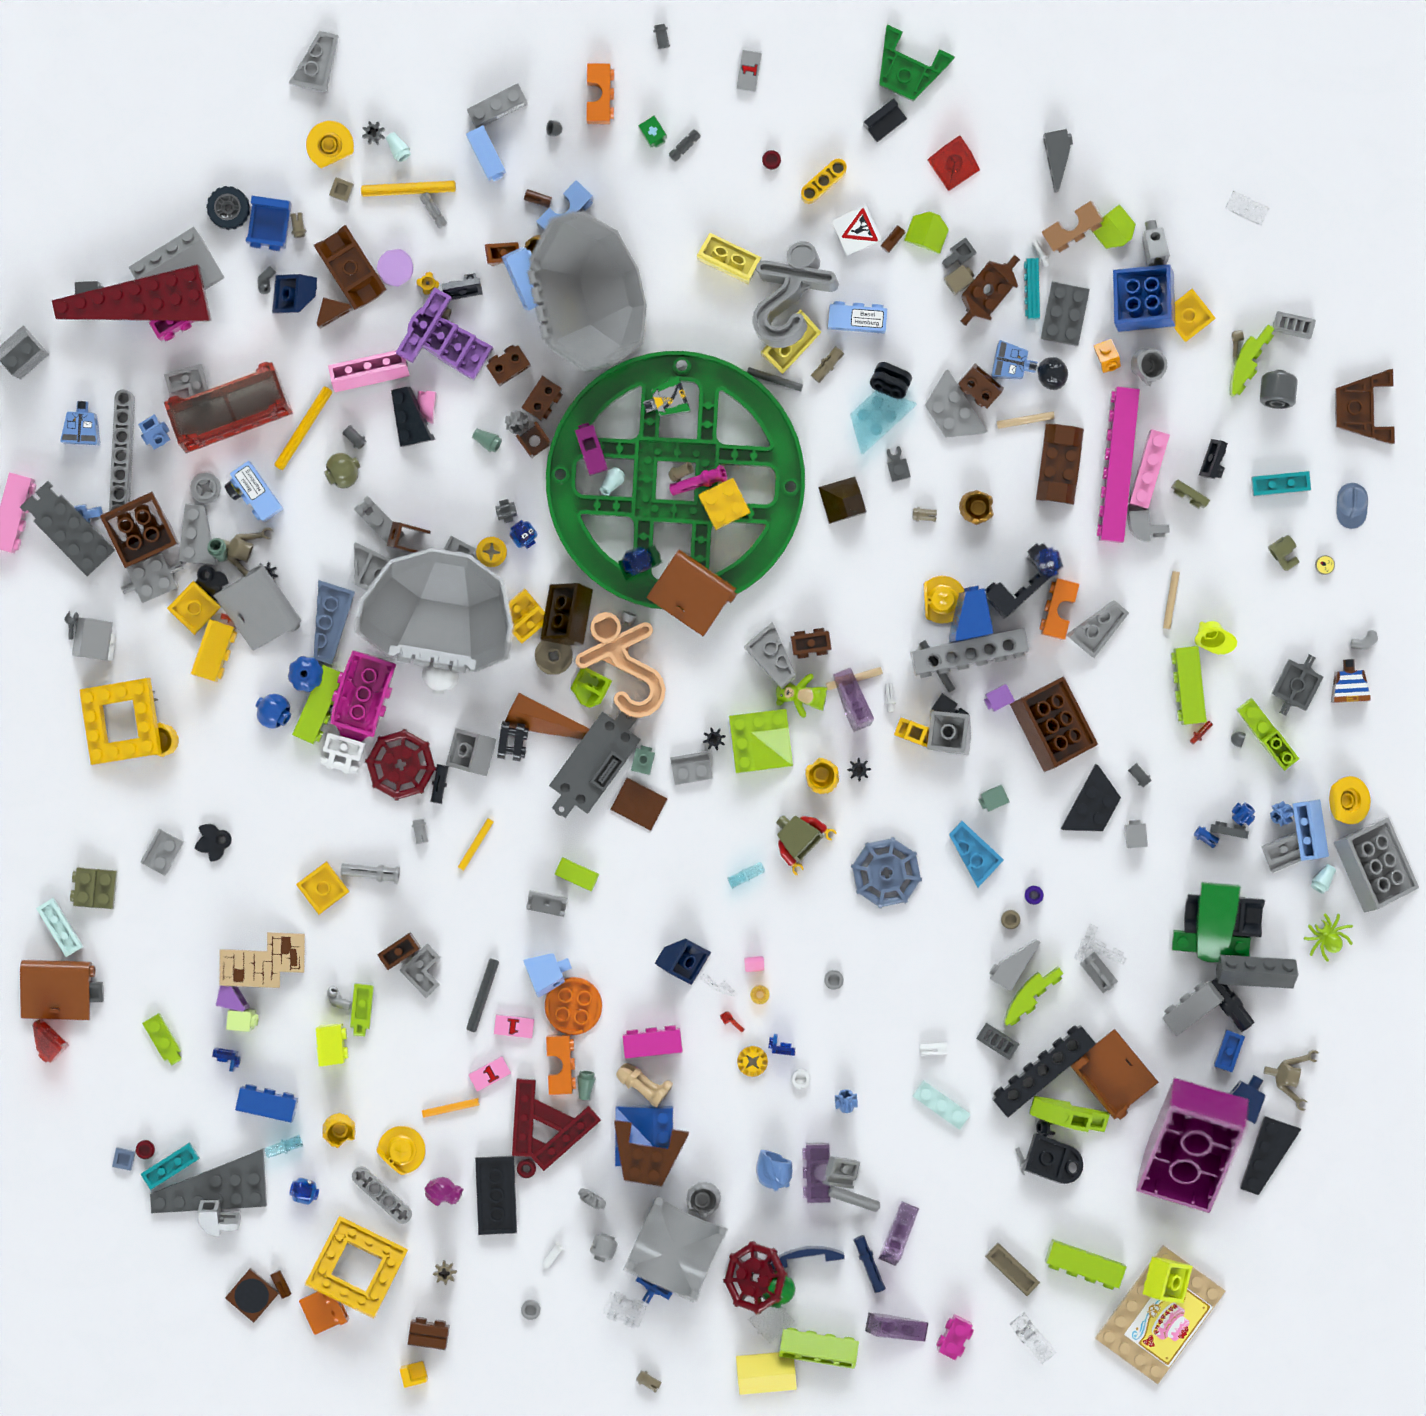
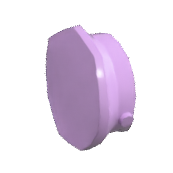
M402 249L386 251L380 257L377 264L379 276L384 283L398 287L406 283L413 274L411 257Z

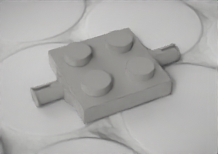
M160 553L127 568L131 577V583L121 587V590L129 588L122 591L123 594L135 590L142 603L178 588L174 580V573L184 569L183 566H180L182 562L180 561L170 566L166 562L163 553Z

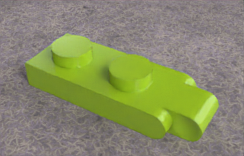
M354 984L350 1028H354L353 1036L365 1037L366 1029H370L374 985Z
M160 1013L142 1023L164 1061L168 1059L169 1063L174 1065L182 1060L179 1054L181 1049Z

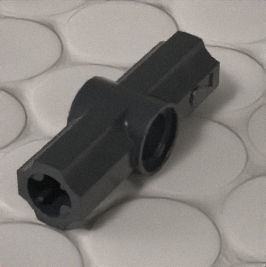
M1217 978L1212 980L1211 983L1224 998L1219 1006L1225 1014L1230 1016L1241 1032L1251 1027L1255 1022L1243 1007L1239 997L1230 990L1228 985L1218 984Z

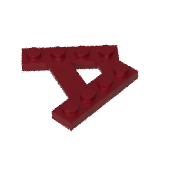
M517 1078L512 1156L531 1157L545 1171L597 1125L601 1118L589 1105L575 1118L535 1099L536 1079ZM534 1119L559 1132L547 1143L534 1138Z

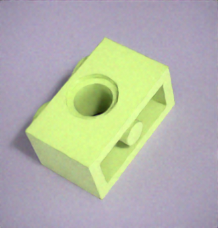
M230 1009L227 1015L226 1030L250 1032L255 1026H258L259 1015L256 1014L255 1009H246L242 1012Z

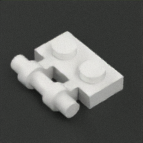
M328 733L323 751L330 753L329 758L321 757L319 764L325 765L329 769L343 770V773L349 774V772L357 774L359 767L353 766L352 761H361L365 743ZM336 755L345 757L346 762L335 761Z

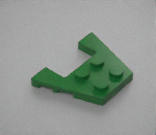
M887 24L879 86L914 102L946 69L955 56L939 49L932 66H927L895 50L903 31Z

